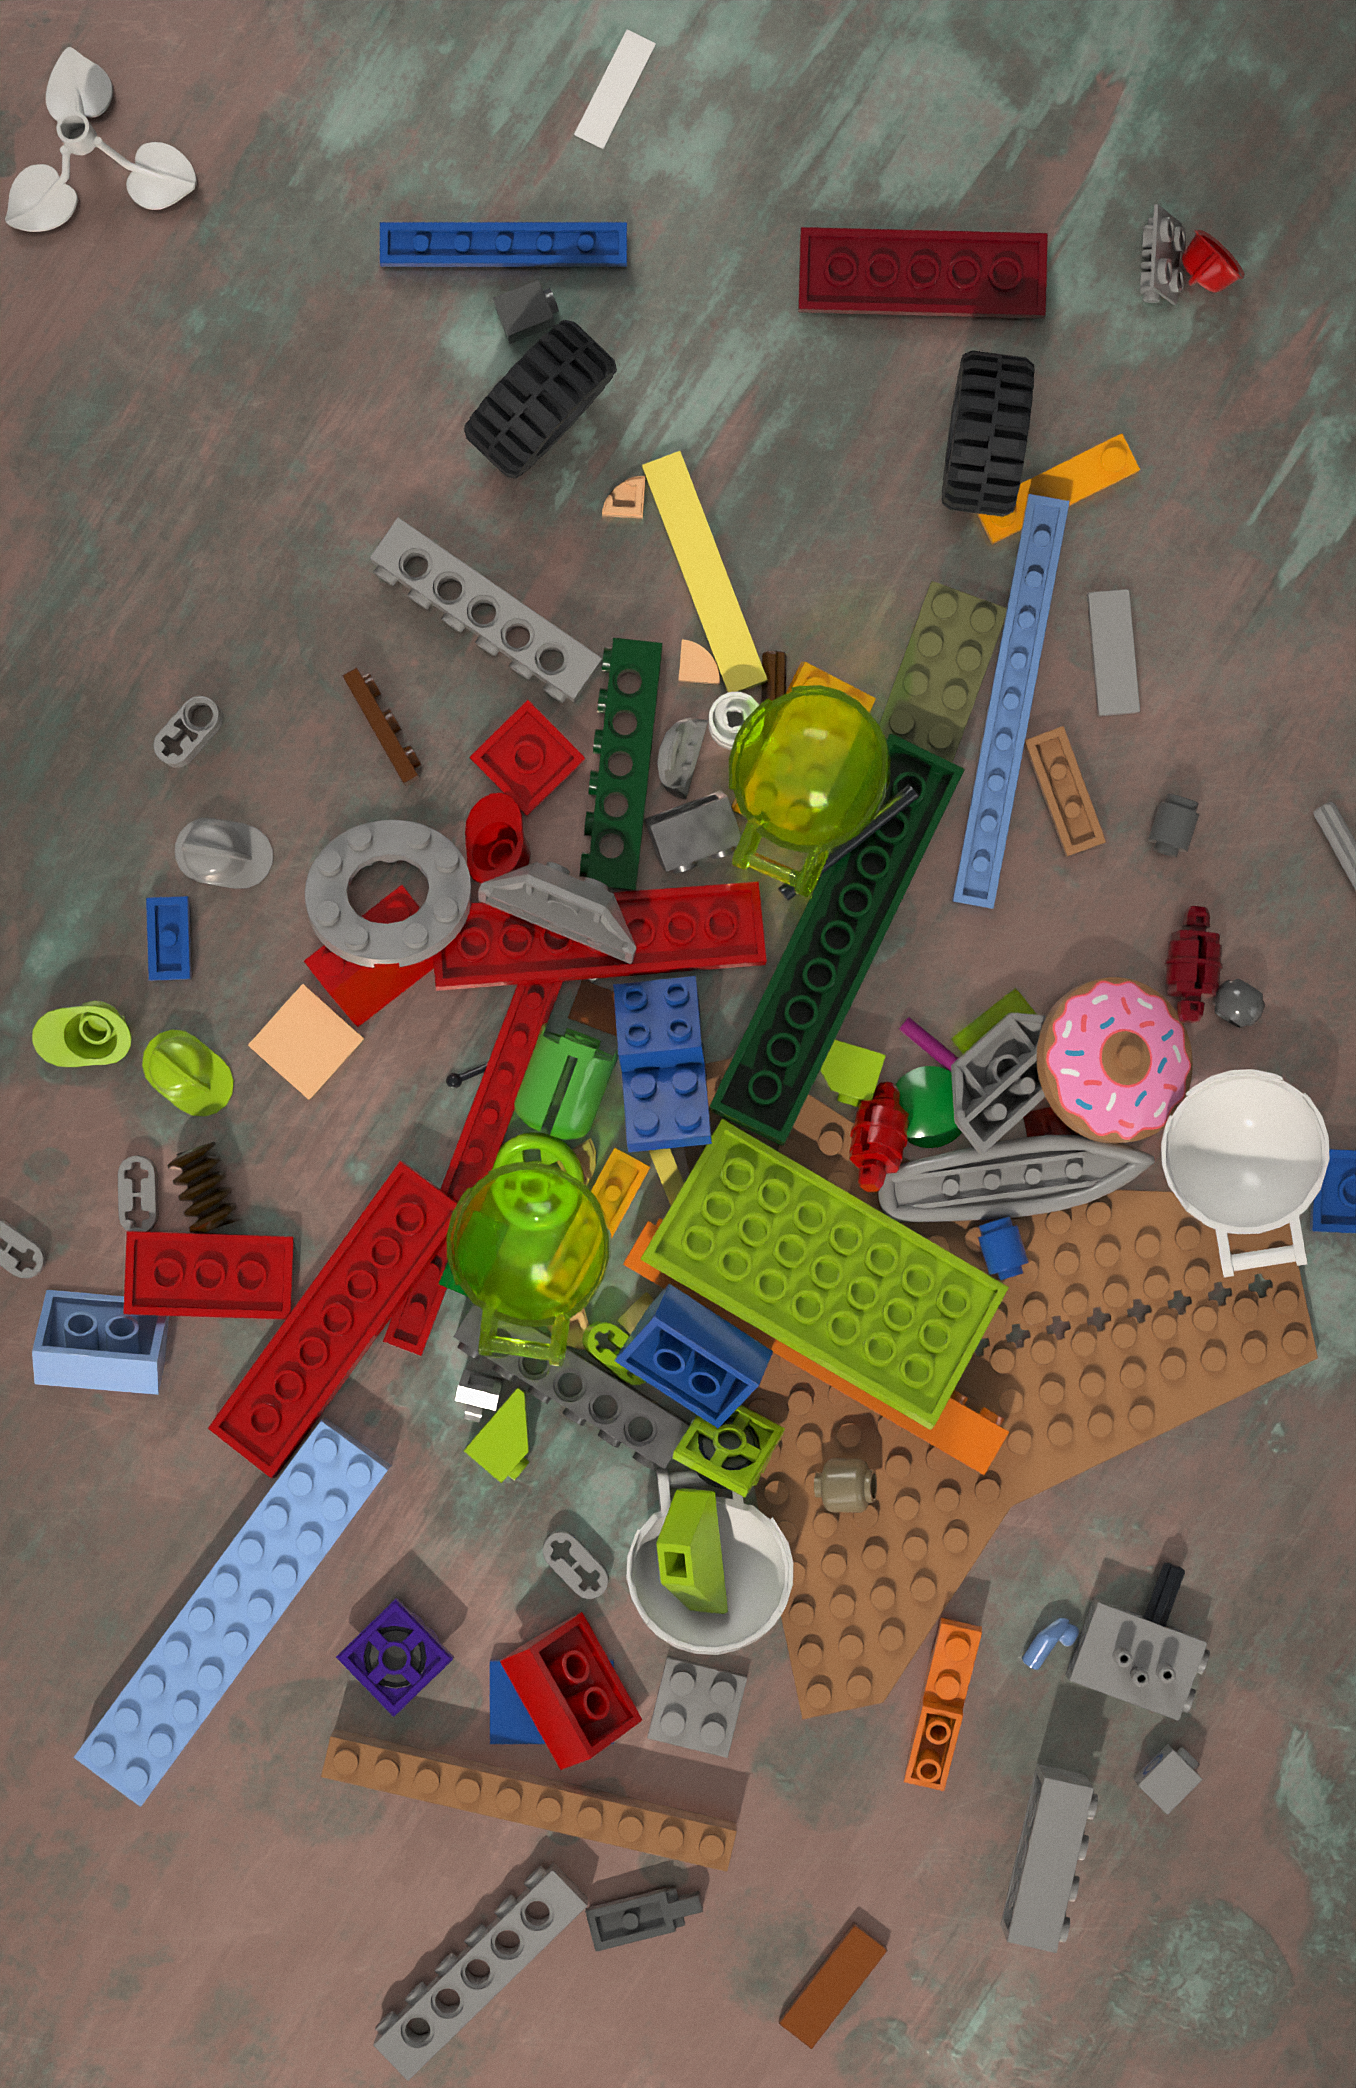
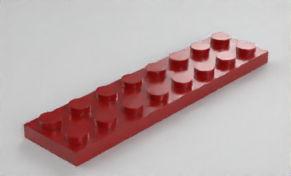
M759 881L612 892L636 946L632 964L483 902L471 903L469 915L461 931L445 948L433 955L435 990L766 965Z
M399 1161L208 1429L267 1476L276 1478L469 1210L407 1163Z

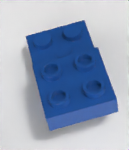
M696 976L613 984L628 1152L712 1144L704 1044L701 1039V1013Z

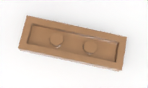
M1064 726L1026 739L1024 745L1065 856L1068 857L1106 843Z

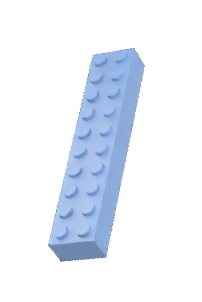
M324 1417L73 1758L141 1807L392 1465L331 1420Z

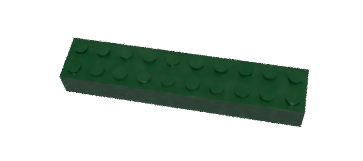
M889 734L839 839L908 784L915 790L919 798L821 875L709 1106V1111L781 1146L785 1144L963 775L964 768L898 736Z

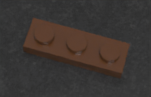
M356 667L342 675L403 784L407 787L418 781L420 777L416 769L420 768L422 764L411 745L403 748L395 734L402 729L392 711L388 709L382 712L375 700L376 697L381 695V692L371 674L368 673L362 677Z

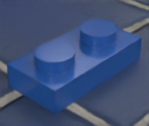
M188 896L146 898L149 980H191L190 898Z

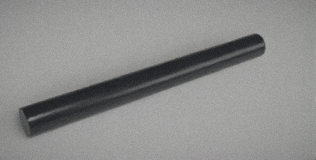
M908 784L778 888L780 893L787 901L792 899L918 799L919 796L915 790Z

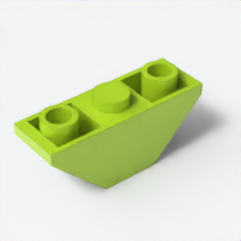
M680 1488L675 1492L656 1542L661 1584L690 1611L725 1614L728 1612L715 1491Z

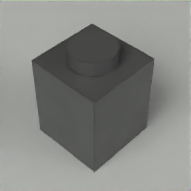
M539 279L493 297L494 307L509 344L555 326L553 314L559 312L557 303L550 288L543 291Z

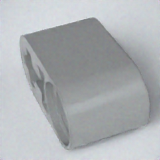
M195 696L187 700L156 735L154 751L157 757L171 767L179 768L188 765L220 730L223 724V713L220 707L205 696ZM200 706H208L213 712L211 722L204 727H196L192 722L193 712ZM183 723L191 732L198 735L195 740L187 735L181 741L182 754L178 756L175 753H171L167 756L170 748L166 745L170 739L178 742L186 734L179 728Z

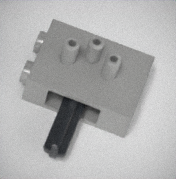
M1164 1562L1161 1565L1144 1615L1094 1597L1065 1674L1069 1681L1179 1721L1182 1711L1188 1713L1196 1690L1191 1688L1196 1673L1202 1674L1209 1660L1210 1651L1205 1649L1207 1642L1202 1637L1167 1624L1184 1578L1185 1570L1169 1562Z

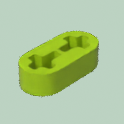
M597 1321L590 1324L586 1328L582 1339L587 1353L620 1380L631 1385L645 1383L646 1381L632 1372L627 1375L628 1370L615 1362L617 1354L629 1336L617 1326L608 1322ZM609 1331L610 1334L607 1339L616 1349L614 1352L603 1347L597 1350L598 1341L594 1338L596 1333L605 1334Z

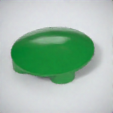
M936 1066L918 1067L907 1072L897 1081L895 1085L900 1092L899 1105L909 1114L906 1134L908 1137L907 1142L922 1148H938L951 1143L961 1135L962 1131L954 1122L952 1073L949 1070Z

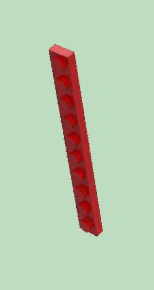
M564 981L518 984L440 1188L469 1211L392 1316L383 1339L385 1343L420 1356L423 1355L448 1289L438 1283L471 1208L477 1210L498 1152L515 1111L514 1102L538 1040L542 1024L548 1023Z

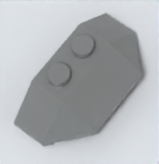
M535 862L481 884L478 890V901L632 964L636 952L635 943L614 894L608 892V886L592 878H586L585 881H581L569 876L570 871L567 868L553 862H547L546 866Z
M1008 1013L951 1065L954 1122L979 1155L984 1154L1045 1098L1039 1081L1036 1058L1040 1031L1047 1017L1045 1015Z

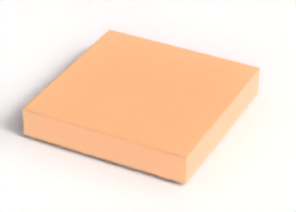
M302 984L248 1046L308 1100H311L365 1038L306 985Z

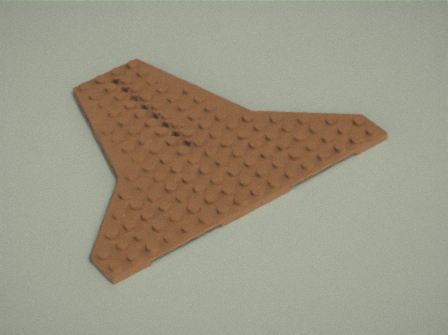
M732 1058L706 1063L709 1106ZM808 1094L783 1146L709 1111L711 1136L720 1121L724 1119L882 1212L878 1192H866L860 1187L858 1182L859 1168L849 1160L852 1140L850 1134L854 1123ZM706 1145L684 1147L689 1174ZM903 1156L900 1164L910 1162L909 1159ZM1117 1189L1108 1195L1083 1205L1057 1212L1011 1218L1013 1226H1018L1029 1263L1021 1265L1023 1274L1004 1280L999 1279L998 1273L989 1275L1009 1288L982 1339L988 1338L989 1346L983 1348V1354L980 1356H976L974 1352L955 1387L956 1391L968 1397L966 1406L978 1413L982 1407L991 1410L1004 1418L1001 1426L1009 1431L985 1475L773 1352L760 1385L741 1405L785 1428L783 1437L773 1451L764 1473H761L754 1489L759 1511L769 1519L773 1517L789 1543L793 1559V1586L781 1619L802 1720L884 1703L1012 1506L1318 1359L1297 1263L1289 1262L1234 1271V1276L1224 1278L1216 1229L1203 1224L1188 1213L1175 1194L1168 1191ZM999 1219L899 1222L989 1275L978 1237L981 1236L979 1226ZM1290 1223L1259 1234L1228 1233L1231 1255L1293 1245ZM1261 1274L1264 1280H1270L1271 1286L1265 1290L1266 1295L1263 1297H1259L1256 1291H1249L1248 1284L1255 1282L1254 1275ZM1221 1282L1223 1288L1230 1289V1296H1227L1225 1304L1218 1306L1216 1300H1209L1208 1292L1214 1290V1283ZM1177 1290H1181L1182 1296L1190 1298V1304L1185 1306V1312L1178 1314L1175 1308L1168 1307V1301L1174 1299V1292ZM1140 1299L1143 1305H1149L1150 1312L1144 1315L1145 1320L1142 1322H1137L1136 1317H1129L1127 1314V1309L1133 1307V1300ZM1100 1307L1101 1312L1108 1313L1110 1320L1104 1323V1329L1097 1331L1095 1325H1088L1087 1318L1093 1316V1308ZM1060 1316L1062 1322H1069V1329L1064 1331V1337L1061 1339H1057L1054 1333H1047L1046 1326L1053 1324L1052 1317ZM1019 1324L1021 1330H1028L1029 1338L1023 1340L1024 1346L1016 1348L1014 1342H1007L1006 1334L1012 1332V1325ZM829 1459H862L867 1462L869 1469L876 1471V1500L874 1503H869L864 1512H830L825 1508L822 1498H816L814 1493L815 1474L822 1473L823 1467Z

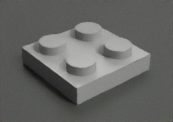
M667 1656L647 1738L728 1758L747 1675Z

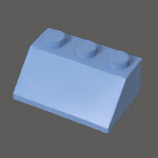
M46 1290L32 1349L34 1383L38 1385L159 1395L165 1365L169 1316L123 1314L124 1296Z

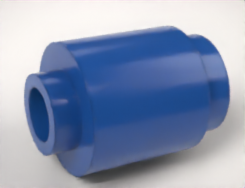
M1011 1217L980 1225L981 1236L978 1237L989 1275L998 1273L999 1279L1004 1280L1023 1274L1021 1265L1029 1263L1018 1226H1013Z

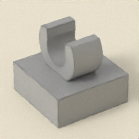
M464 1369L455 1401L467 1403L464 1419L480 1423L484 1408L495 1410L504 1379Z

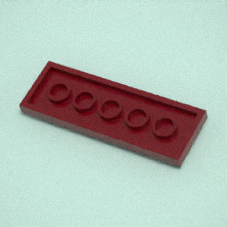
M801 227L798 312L1044 319L1046 316L1048 233Z

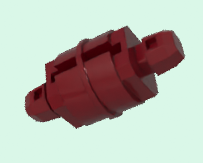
M1190 906L1184 913L1183 927H1186V930L1172 933L1171 941L1168 942L1167 959L1165 960V966H1167L1165 984L1168 985L1167 995L1182 997L1181 1001L1177 1002L1180 1022L1198 1023L1203 1017L1205 1006L1201 999L1216 996V988L1220 984V970L1223 968L1221 963L1222 945L1219 944L1220 934L1206 932V929L1210 927V913L1207 907Z

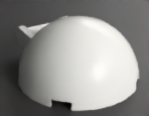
M1255 1069L1230 1070L1210 1076L1185 1093L1187 1097L1177 1107L1172 1116L1169 1115L1161 1142L1162 1167L1168 1186L1188 1213L1203 1224L1216 1229L1224 1278L1234 1276V1271L1296 1262L1297 1266L1307 1265L1299 1216L1309 1207L1321 1190L1330 1159L1329 1136L1322 1115L1306 1093H1301L1294 1086L1283 1081V1077ZM1290 1223L1293 1245L1231 1255L1228 1233L1259 1234Z
M667 1468L656 1469L660 1511L655 1512L640 1530L637 1529L627 1555L626 1578L631 1599L643 1622L659 1638L675 1648L695 1654L719 1655L740 1650L765 1635L775 1625L787 1605L793 1586V1559L789 1543L773 1517L769 1519L753 1505L744 1504L743 1496L730 1490L731 1499L715 1497L728 1612L717 1614L690 1611L661 1584L656 1542L671 1505L670 1489L711 1485L703 1481L695 1470L668 1472Z

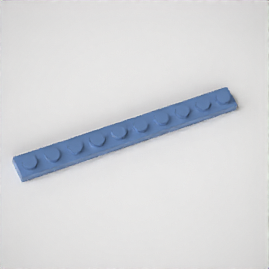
M1028 494L952 902L994 909L1070 501Z

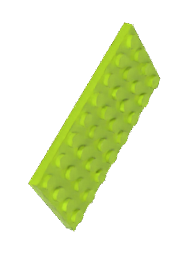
M722 1119L711 1136L712 1144L706 1145L640 1260L931 1430L938 1421L1009 1287Z

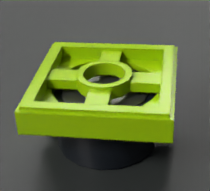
M742 1405L719 1428L696 1415L674 1450L672 1458L695 1470L698 1476L708 1485L720 1489H730L746 1498L752 1486L757 1485L761 1473L765 1472L773 1451L783 1437L785 1428Z

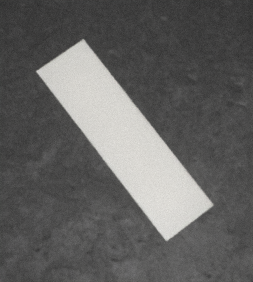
M628 29L626 30L574 133L575 136L604 149L656 43Z

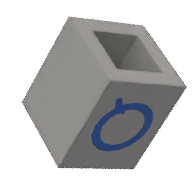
M1169 1744L1133 1778L1137 1785L1167 1815L1203 1780L1195 1771L1200 1765L1198 1761L1185 1748L1181 1747L1176 1752Z

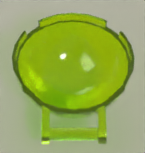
M821 685L792 687V692L784 694L773 701L766 699L746 718L734 739L729 756V789L734 791L740 812L748 820L732 858L733 866L742 870L749 867L794 887L796 894L808 897L816 886L831 849L841 846L858 836L873 821L886 797L890 783L891 758L887 740L880 725L859 701L841 690ZM762 836L779 847L808 853L801 872L756 853Z
M516 1162L489 1171L488 1175L479 1180L472 1188H467L452 1213L447 1232V1258L456 1286L460 1285L472 1303L483 1309L478 1345L479 1355L491 1357L493 1352L549 1360L550 1366L562 1367L566 1354L570 1318L592 1301L606 1277L611 1258V1233L604 1210L596 1196L583 1182L556 1167L538 1162ZM498 1319L522 1327L553 1325L551 1344L496 1336Z

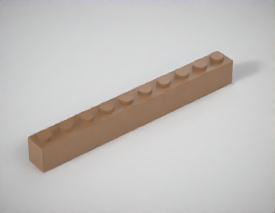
M334 1729L330 1736L321 1777L726 1872L728 1871L737 1833L736 1822L339 1729Z

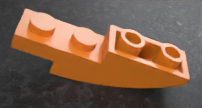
M941 1618L915 1719L904 1775L905 1783L940 1791L945 1790L963 1719V1707L982 1635L981 1626Z

